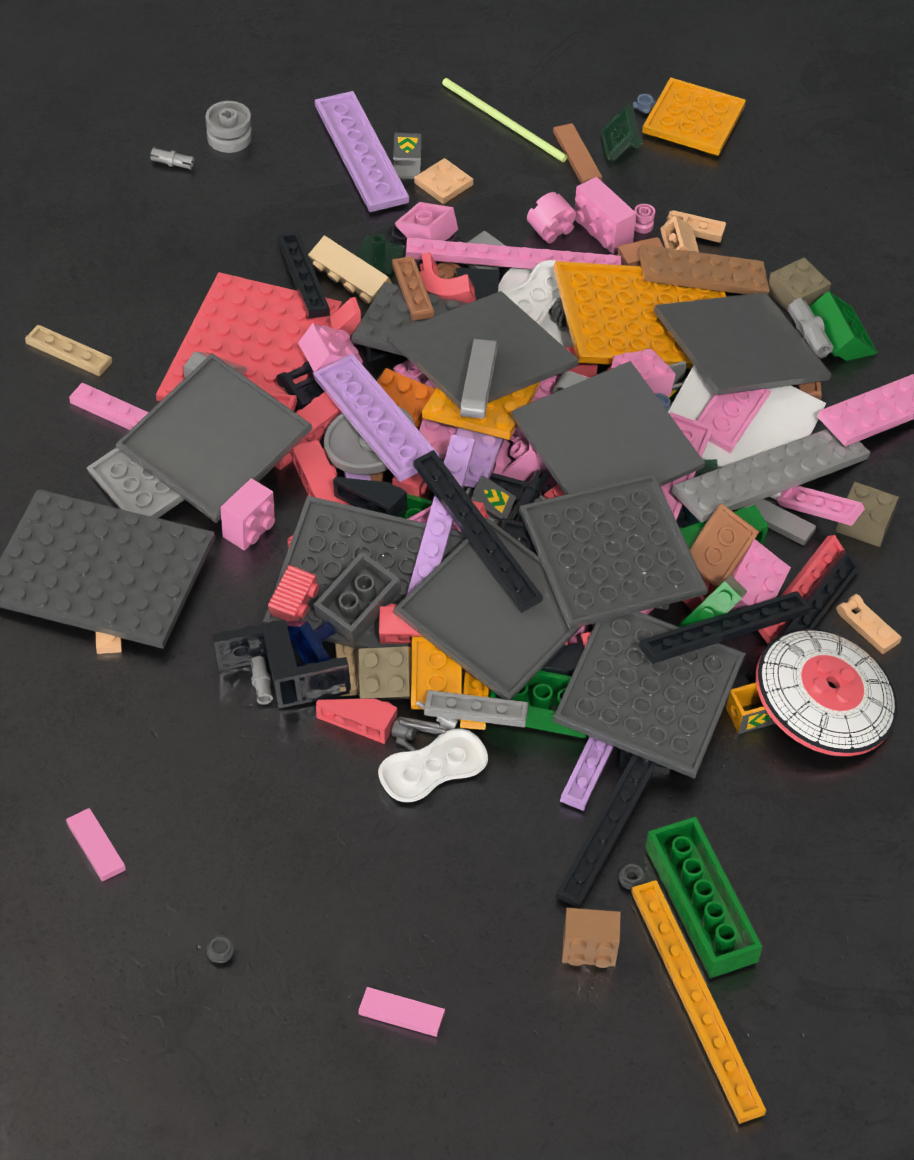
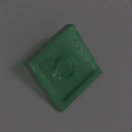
M628 104L601 130L606 157L612 162L629 145L638 149L643 143L642 137L639 136L634 108Z
M376 234L373 237L366 235L355 256L379 270L391 280L395 274L392 259L403 258L406 253V246L386 241L385 237L381 234Z

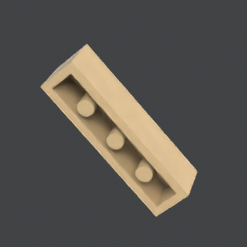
M325 235L308 254L313 262L311 265L320 273L322 271L326 272L335 283L341 282L350 293H358L359 297L367 304L373 302L384 282L392 284L388 276Z

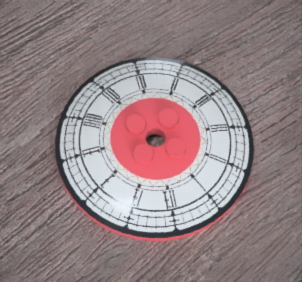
M797 629L776 637L761 654L756 668V685L761 702L769 716L780 729L800 744L824 754L855 756L867 753L878 747L892 731L897 717V699L893 685L881 665L865 649L853 641L825 630ZM827 681L832 682L836 688L830 687Z

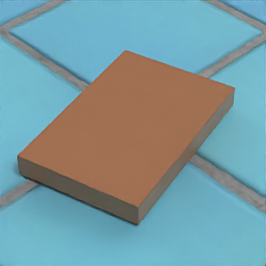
M722 503L717 506L689 548L702 578L715 588L733 572L759 533L758 530Z

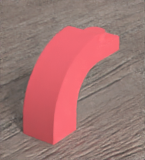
M431 253L422 254L423 263L420 264V275L427 293L437 295L442 299H454L464 303L476 301L475 289L468 274L452 279L440 278L438 276L437 264Z

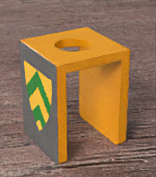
M756 683L731 689L726 709L739 734L776 724L764 706L749 711H744L743 709L744 706L761 702Z

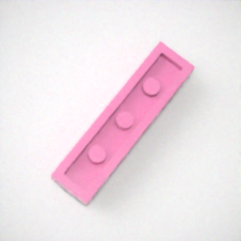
M81 383L69 397L71 404L129 430L149 413L85 383Z
M802 486L785 490L777 498L779 505L782 507L850 526L854 524L865 510L861 502Z

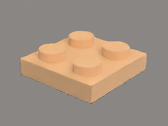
M443 158L415 176L414 183L436 200L445 204L473 185V178Z

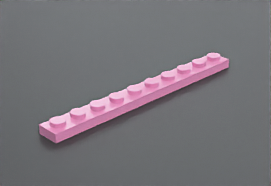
M407 238L406 257L414 256V259L422 260V254L430 252L435 261L534 269L537 264L547 260L621 265V256L611 254L521 248L420 238Z

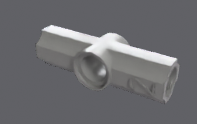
M802 298L795 299L788 305V312L796 323V331L807 341L810 348L819 358L826 357L832 352L833 345L824 332L825 328L822 318L813 314L805 300H802Z

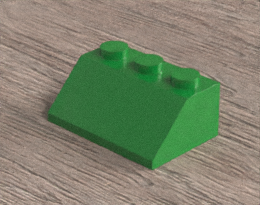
M828 291L810 306L813 314L820 316L823 320L824 332L833 345L831 352L833 356H839L848 361L875 355L878 352L853 307L838 296Z

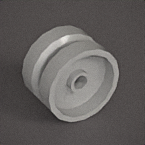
M222 101L212 105L207 110L205 116L207 140L213 149L220 152L233 153L245 149L251 143V114L244 104L236 101Z

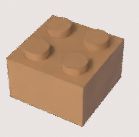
M566 908L562 963H569L573 966L587 964L596 965L600 968L615 967L620 942L621 912Z

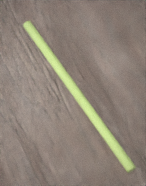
M448 78L443 80L442 85L561 162L567 160V155Z

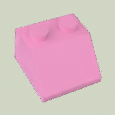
M424 202L416 204L395 222L396 227L407 238L446 241L458 230L453 207Z

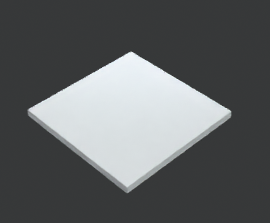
M694 365L668 413L672 412L697 421L715 392ZM791 385L767 388L771 391L769 397L733 451L728 453L708 441L702 459L706 465L719 469L809 436L819 419V411L824 409L826 403ZM782 492L769 497L777 500Z

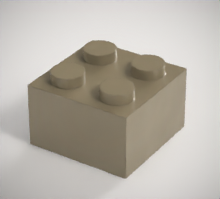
M805 257L770 273L768 283L769 294L787 312L788 305L795 299L802 298L810 307L826 292L830 291L831 283Z
M854 482L847 499L861 502L865 510L852 526L838 522L836 532L880 547L894 516L899 497Z
M405 646L359 649L360 699H411L412 648Z

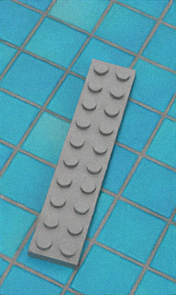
M825 429L673 486L671 492L700 522L709 520L717 506L721 503L733 511L868 459L871 452L859 441L844 446L829 429Z

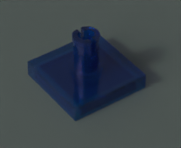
M290 620L287 622L290 640L305 664L330 660L329 655L321 644L336 634L329 622L324 623L316 630L312 629L308 621Z

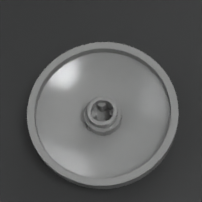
M399 407L401 411L415 426L414 420L411 417V415L406 410ZM343 413L331 422L325 433L324 445L327 456L333 465L345 472L362 475L388 470L387 466Z

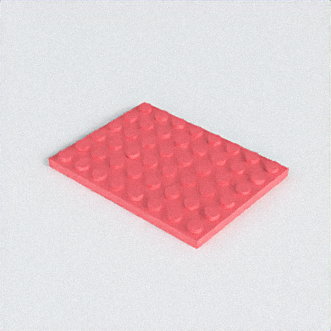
M218 272L156 393V400L162 401L184 380L183 366L194 352L213 353L218 357L244 366L247 371L243 376L264 391L289 395L284 387L279 386L276 376L282 372L288 373L303 366L304 362L308 361L298 342L312 323L330 327V317L342 307V301L326 298L330 308V316L308 318L298 291ZM305 374L294 379L293 382L297 384L310 378L311 375Z

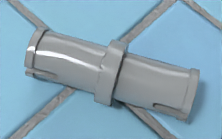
M155 147L152 149L151 154L153 156L150 157L151 161L166 163L170 167L175 165L189 170L193 168V156L178 154L174 150L170 152Z
M256 656L250 661L253 673L251 681L256 689L257 702L265 705L273 700L270 689L271 676L267 673L265 658Z

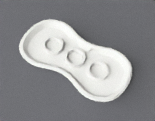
M555 260L540 262L534 267L530 277L523 284L503 292L538 324L545 319L549 309L555 304L556 299L561 298L553 269Z
M451 729L446 731L445 734L439 735L431 744L422 749L395 753L387 757L379 767V779L384 789L394 799L401 802H414L427 796L442 782L468 778L478 774L487 765L488 754L482 741L474 733L466 729Z

